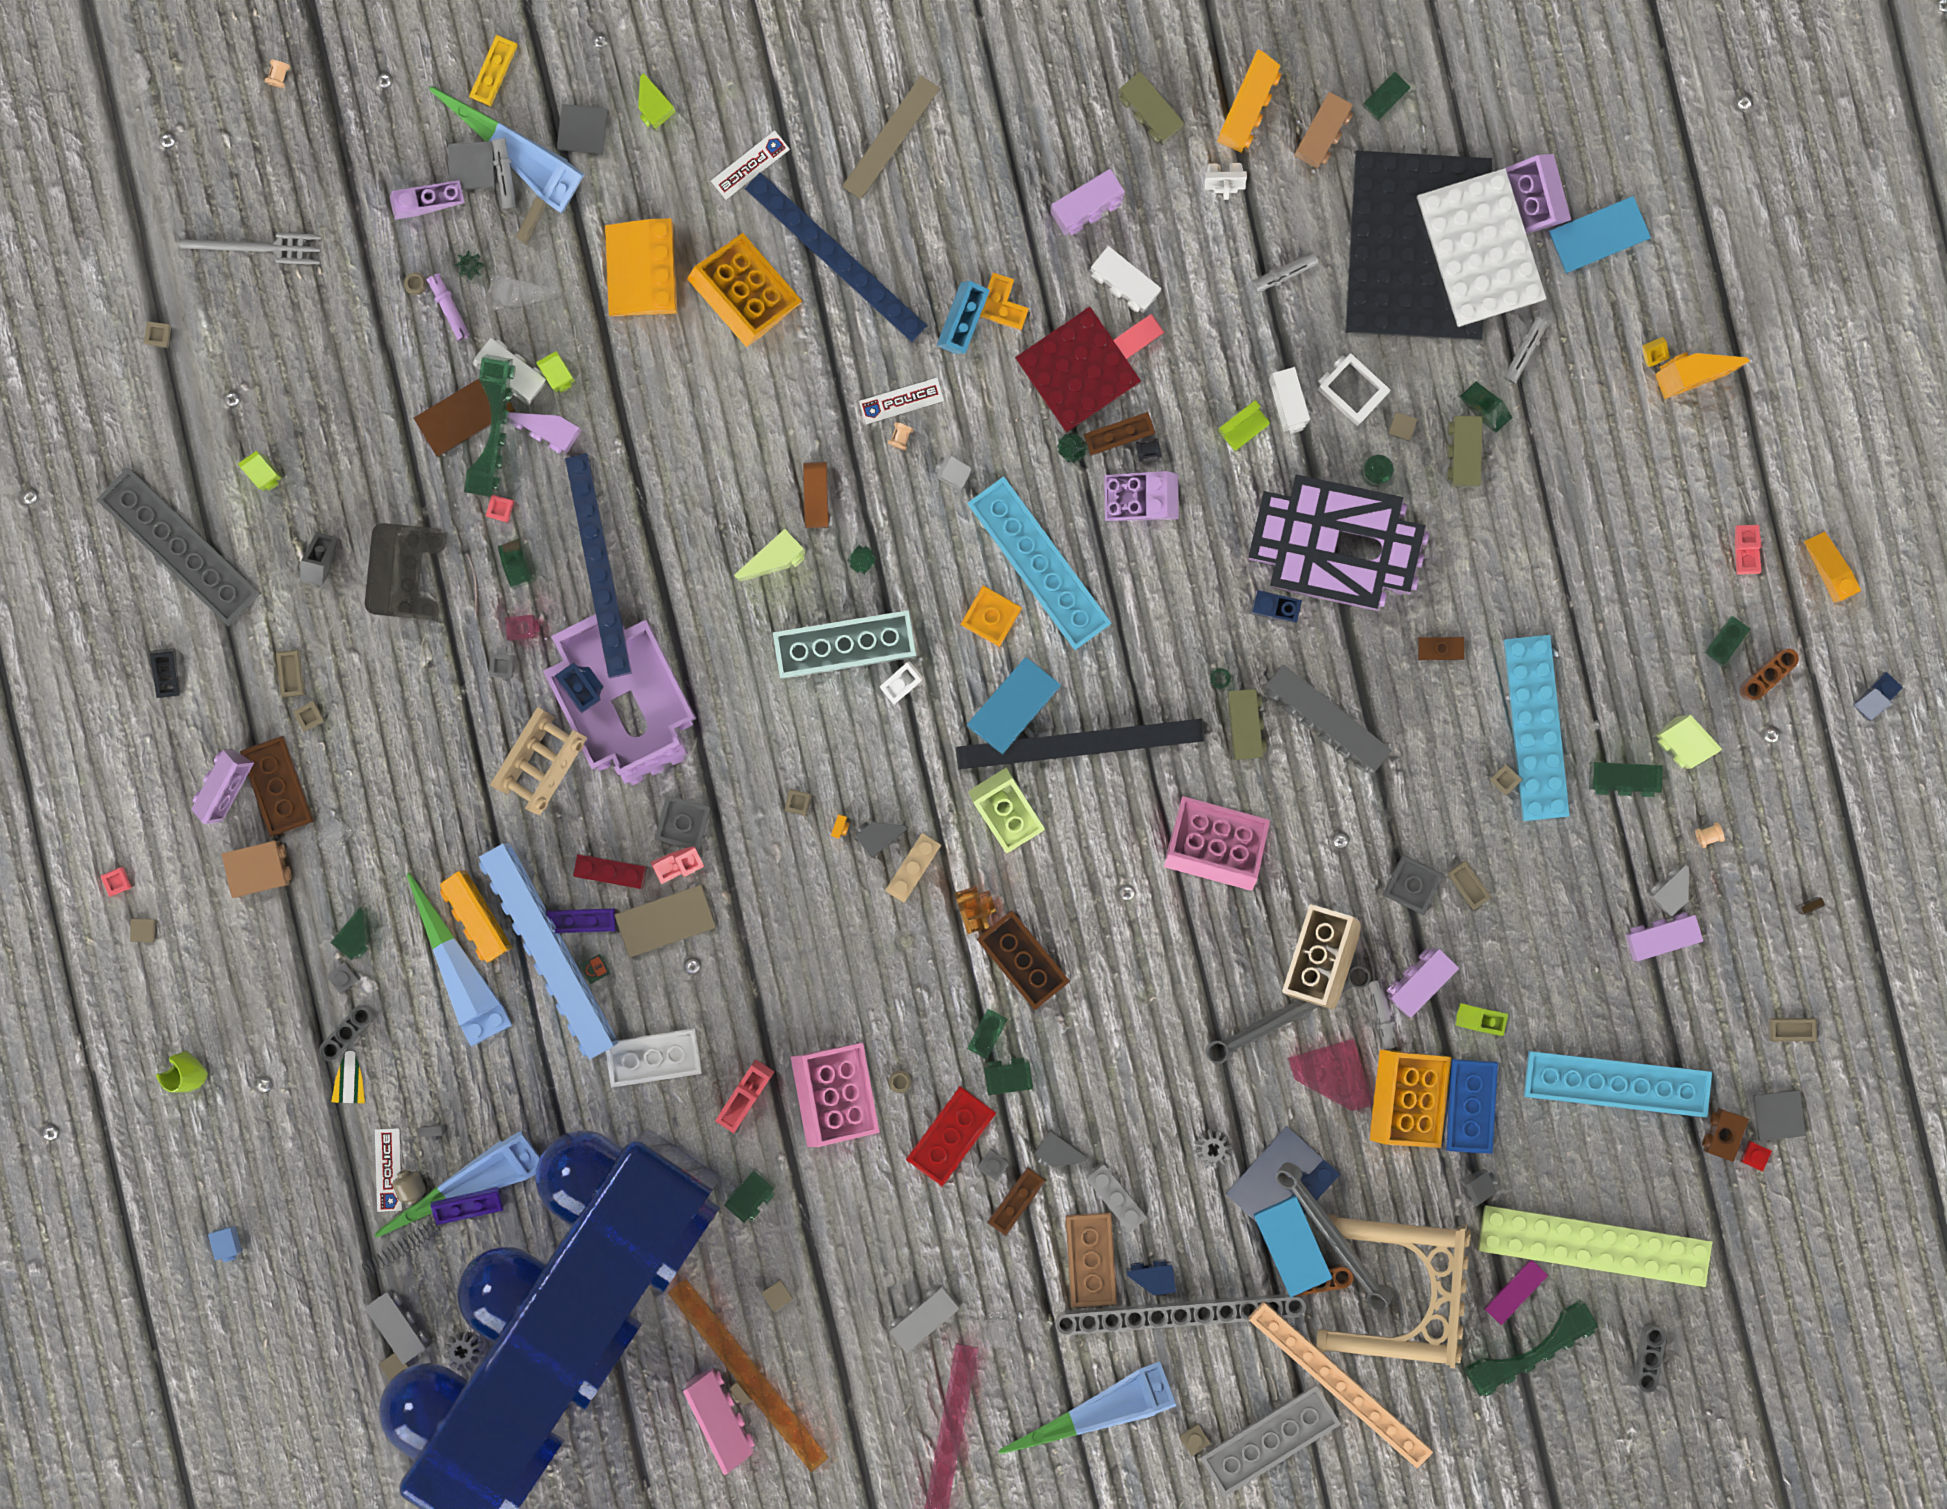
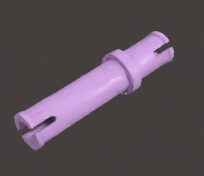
M440 273L434 275V278L430 276L426 280L436 296L434 299L436 303L440 304L457 341H461L463 336L467 338L471 334L468 332L451 298V291L447 290Z

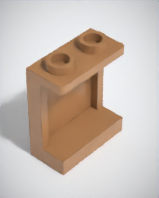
M271 841L221 854L232 898L290 885L289 880L292 879L289 866L286 867L285 865L286 850L284 845L280 844V841Z

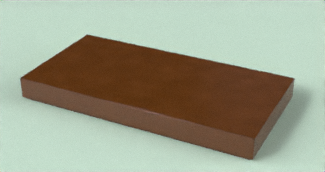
M485 374L413 419L436 457H440L505 418L507 413H513L516 410L501 385Z
M280 736L240 751L241 755L254 762L248 776L270 837L314 822L285 736Z

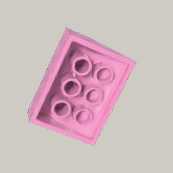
M1182 796L1164 867L1252 891L1258 879L1270 820Z
M863 1043L791 1056L807 1147H821L880 1133Z
M713 1367L689 1379L683 1393L723 1474L726 1475L753 1454L755 1442L751 1434H746L743 1428L745 1422L740 1412L736 1414L733 1408L735 1401L731 1397L730 1392L726 1393L723 1387L725 1381L720 1371L716 1372Z

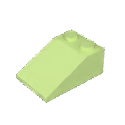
M784 529L734 576L742 582L788 569L792 565L797 567L805 559L803 555L806 552L789 532Z
M1691 715L1675 717L1656 734L1659 739L1657 741L1658 744L1665 751L1669 750L1675 756L1673 760L1681 768L1691 769L1722 750Z
M1007 767L968 791L974 805L1006 853L1045 830Z

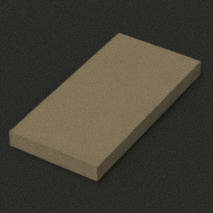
M702 885L615 914L629 958L716 928Z

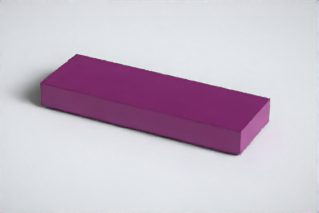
M1530 1259L1483 1309L1502 1325L1548 1275Z

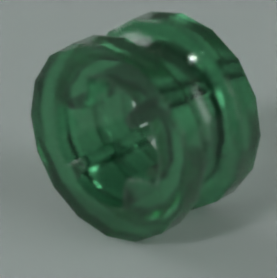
M1223 668L1214 670L1210 675V683L1217 689L1227 687L1231 681L1230 673ZM1218 672L1219 675L1221 672L1226 675L1224 677L1226 682L1223 685L1222 683L1219 685L1215 683L1217 679L1215 674Z

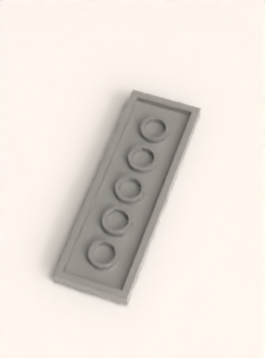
M1317 1384L1199 1457L1223 1496L1226 1497L1337 1428L1341 1423Z

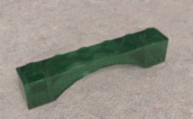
M486 354L481 359L479 381L486 392L490 404L491 430L482 454L467 469L465 493L492 497L496 491H499L501 478H498V469H502L504 456L501 455V447L505 446L507 434L503 433L504 425L508 424L510 411H507V402H511L513 389L510 388V380L514 379L516 366L513 365V359Z
M1580 1299L1561 1310L1551 1332L1540 1344L1530 1351L1506 1359L1482 1357L1463 1368V1371L1479 1396L1484 1395L1486 1397L1494 1393L1496 1387L1502 1383L1507 1385L1516 1379L1515 1376L1519 1373H1527L1536 1367L1535 1364L1541 1360L1545 1362L1552 1359L1558 1350L1562 1348L1566 1350L1575 1344V1340L1580 1337L1587 1338L1595 1333L1594 1329L1599 1326L1585 1302Z

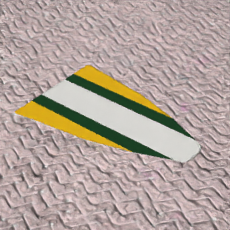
M346 1051L340 1063L331 1102L365 1103L363 1078L354 1051Z

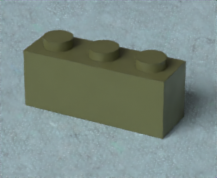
M1141 71L1119 88L1118 94L1120 96L1118 99L1124 107L1132 109L1134 112L1133 117L1141 126L1144 124L1149 129L1148 135L1155 143L1159 141L1163 145L1183 129L1184 122Z
M1454 416L1452 422H1448L1447 433L1451 435V444L1447 446V458H1451V465L1447 467L1446 479L1450 481V487H1479L1481 485L1482 416Z
M1256 689L1227 692L1234 760L1263 757V753L1266 752V741L1261 739L1260 730H1264L1263 716H1259L1258 707H1262L1261 694H1257Z

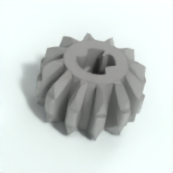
M1208 1129L1207 1138L1203 1133H1200L1199 1136L1203 1141H1194V1144L1200 1148L1194 1149L1193 1153L1201 1154L1197 1158L1199 1163L1206 1159L1204 1167L1208 1168L1212 1161L1214 1169H1217L1218 1160L1225 1165L1226 1161L1222 1157H1231V1153L1225 1150L1231 1149L1232 1145L1224 1144L1229 1139L1227 1135L1219 1139L1221 1136L1220 1130H1217L1213 1137L1212 1130ZM1212 1144L1215 1146L1217 1144V1153L1213 1154L1211 1152L1208 1154V1145Z
M457 1331L455 1338L452 1336L447 1338L450 1344H445L443 1349L449 1352L445 1353L443 1357L446 1359L451 1357L448 1363L449 1366L457 1363L456 1370H460L463 1364L464 1368L469 1370L471 1364L476 1365L478 1363L476 1357H481L482 1352L476 1349H479L482 1343H474L477 1339L476 1335L470 1339L469 1331H465L463 1337L460 1331ZM462 1347L467 1349V1352L465 1354L463 1352L459 1353L458 1349Z

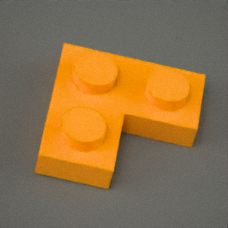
M993 272L987 288L990 291L980 317L1022 331L1029 308L1009 302L1008 298L1014 279Z

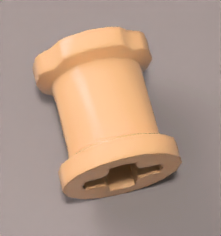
M271 59L270 72L264 82L278 88H284V78L286 71L290 69V65Z
M895 422V430L887 444L906 451L907 440L914 429Z
M1718 822L1702 830L1700 828L1695 829L1697 841L1702 849L1706 848V845L1710 843L1725 841L1723 830Z

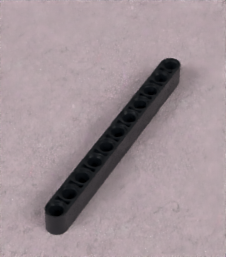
M1192 719L1014 740L1003 754L988 743L958 746L955 749L958 770L1203 742L1205 741L1203 719Z

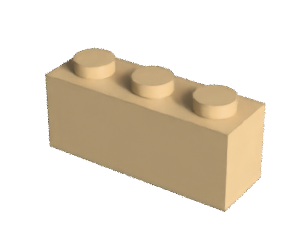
M922 833L885 891L905 903L941 847V844Z

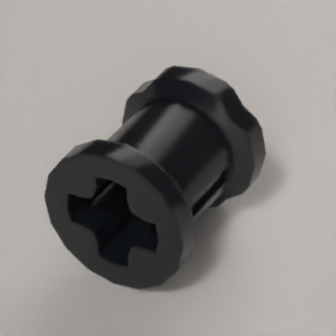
M1158 438L1141 444L1136 442L1139 462L1152 457L1162 458Z

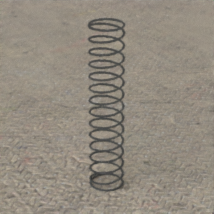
M428 1221V1224H429L430 1227L433 1229L434 1236H432V1235L428 1232L427 1228H426L425 1225L423 1224L424 1229L426 1230V1232H427L428 1235H429V1239H427V1238H425V1237L423 1236L424 1243H425V1239H426V1240H430V1236L435 1237V1232H436L437 1234H440L439 1228H438V1231H437V1230L435 1229V1227L433 1226L432 1222L430 1223L429 1221ZM412 1231L414 1236L417 1238L420 1246L421 1241L418 1239L416 1233ZM407 1234V1236L409 1237V1239L411 1240V1242L413 1243V1246H414V1249H412V1248H410V1249H411V1250H415V1246H417V1245L413 1242V1240H412V1238L410 1237V1235ZM402 1237L403 1241L408 1246L406 1240ZM397 1241V1243L399 1244V1246L402 1248L403 1253L406 1252V1251L403 1249L401 1243H400L399 1241ZM392 1244L393 1248L398 1253V1257L400 1258V1256L402 1255L398 1252L395 1245ZM387 1247L389 1253L392 1255L393 1260H394L395 1257L393 1256V1254H392L391 1250L389 1249V1247ZM382 1250L383 1255H384V1256L386 1257V1259L388 1260V1264H390L389 1262H391V1261L388 1259L387 1255H386L385 1252ZM377 1254L378 1258L380 1259V1261H381L382 1264H383V1269H382V1270H384V1265H385V1266H387V1265L382 1261L380 1255ZM372 1257V1260H373L374 1263L377 1265V1267H378V1272H376V1271L373 1269L372 1265H371L370 1262L367 1260L368 1265H369V1266L371 1267V1269L373 1270V1275H371V1273L369 1274L371 1277L374 1276V1272L379 1273V1268H380V1267L378 1266L376 1260L374 1259V1257ZM362 1263V1268L366 1273L367 1270L369 1271V1269L364 1263Z

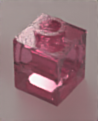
M534 615L505 618L507 641L537 639V633H540V622L535 620ZM522 622H527L529 625V630L525 634H520L518 631V626Z

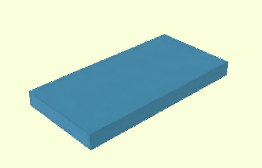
M1634 196L1548 232L1565 274L1651 238Z
M1025 657L968 722L967 727L1003 754L1057 692L1061 684Z
M1295 1195L1253 1214L1290 1298L1332 1279Z

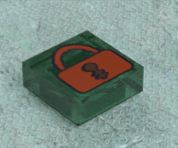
M601 953L580 964L590 985L611 974Z

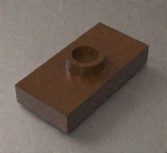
M1464 637L1417 638L1418 661L1464 660Z

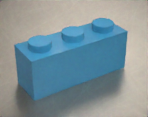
M972 281L960 283L936 346L956 355L966 353L989 294V289Z

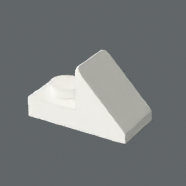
M908 661L883 683L880 688L891 702L896 704L913 688L919 685L924 678Z

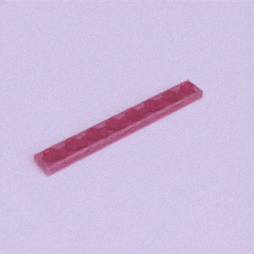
M960 1343L955 1345L925 1509H948L978 1353V1347Z

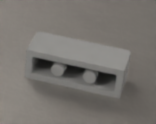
M1101 1162L1085 1175L1087 1181L1129 1233L1147 1219L1145 1213L1104 1162Z
M936 1285L926 1292L927 1298L921 1303L918 1300L908 1308L909 1313L904 1317L899 1315L890 1323L892 1327L889 1329V1333L906 1353L960 1309V1305L943 1285L938 1288Z
M390 1289L368 1304L365 1310L404 1365L430 1346L428 1344L429 1338L422 1329L419 1330L415 1325L416 1319L409 1310L406 1311L403 1307L401 1296Z

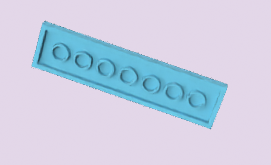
M1004 476L967 503L1074 651L1112 624Z
M1543 635L1505 639L1504 650L1517 773L1523 778L1519 783L1522 820L1568 817L1570 815L1551 636Z
M1528 1051L1524 1097L1707 1117L1712 1072Z

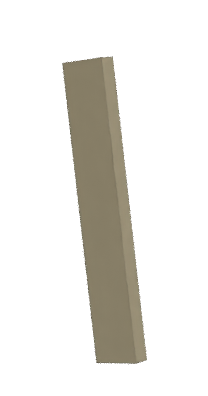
M922 75L918 78L842 185V188L859 200H862L940 90L939 87Z

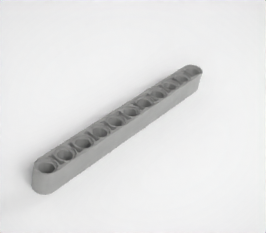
M1289 1294L1063 1311L1057 1315L1055 1323L1059 1333L1063 1335L1245 1322L1249 1321L1248 1317L1251 1314L1243 1313V1307L1246 1304H1253L1256 1310L1263 1301L1267 1304L1269 1302L1277 1303L1276 1312L1283 1318H1296L1304 1314L1306 1305L1301 1296L1290 1298ZM1293 1300L1300 1301V1307L1296 1311L1289 1309V1303ZM1225 1305L1232 1307V1312L1228 1316L1220 1314V1309ZM1201 1307L1209 1309V1314L1205 1318L1197 1316V1311ZM1184 1309L1186 1311L1185 1318L1181 1320L1174 1317L1175 1311ZM1154 1311L1163 1312L1164 1315L1160 1321L1151 1319ZM1131 1313H1139L1141 1319L1137 1323H1131L1128 1320ZM1110 1314L1118 1317V1321L1113 1325L1105 1322L1106 1317ZM1086 1316H1092L1095 1319V1323L1090 1327L1082 1323ZM1061 1319H1071L1072 1325L1069 1328H1062L1059 1325Z

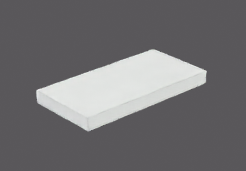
M695 1028L617 1040L619 1044L606 1050L611 1088L702 1074Z

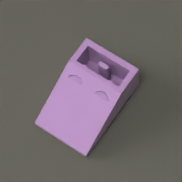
M1161 471L1105 475V521L1179 519L1178 473Z

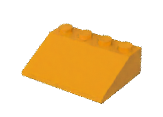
M646 219L605 225L609 316L677 314L674 223L672 219Z
M741 233L697 264L687 278L746 347L762 337L802 302L799 296L744 233Z
M1685 352L1669 360L1665 365L1660 366L1661 371L1657 372L1655 376L1664 399H1668L1724 377L1750 361L1747 357L1695 353L1689 356L1688 352Z
M1379 1050L1370 1141L1387 1145L1441 1148L1451 1057L1396 1050Z

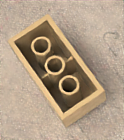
M1310 904L1282 992L1290 997L1334 1009L1342 994L1360 935V922L1352 916Z

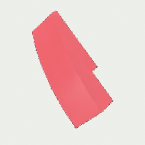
M755 1059L715 1122L734 1134L775 1071Z

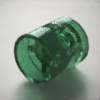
M1373 455L1363 463L1360 470L1361 479L1370 487L1382 486L1392 477L1393 464L1384 455Z

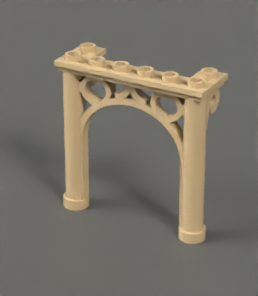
M1327 1214L1345 1239L1399 1244L1415 1252L1425 1264L1430 1276L1431 1301L1428 1311L1420 1324L1404 1335L1388 1337L1318 1329L1316 1347L1323 1353L1335 1351L1445 1363L1450 1365V1368L1455 1369L1456 1363L1461 1362L1463 1345H1458V1342L1463 1337V1326L1459 1325V1318L1464 1316L1465 1302H1461V1293H1466L1467 1279H1462L1463 1270H1468V1256H1464V1252L1471 1242V1231L1467 1230V1224L1458 1226L1457 1229L1338 1218L1337 1215ZM1415 1244L1437 1247L1427 1256ZM1447 1247L1455 1248V1250H1454V1255H1453L1452 1251H1451L1450 1249H1448ZM1438 1252H1444L1449 1257V1266L1445 1271H1437L1431 1263L1433 1256ZM1453 1271L1452 1289L1447 1291L1443 1287L1441 1280H1437L1436 1276L1445 1277ZM1439 1292L1443 1296L1439 1297L1437 1300V1295ZM1446 1301H1451L1449 1322L1442 1314H1433L1434 1309L1438 1311L1441 1304ZM1433 1319H1439L1444 1324V1333L1440 1338L1431 1337L1426 1328V1325ZM1422 1331L1429 1343L1407 1340ZM1448 1338L1447 1345L1440 1344Z

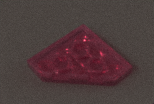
M1354 1038L1288 1057L1294 1080L1351 1111L1373 1105Z

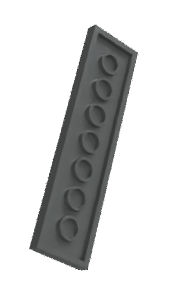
M127 467L96 499L227 626H230L261 594L131 468Z

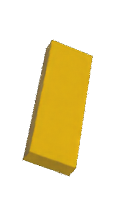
M499 35L495 36L469 95L470 99L489 107L492 106L518 47L517 43Z

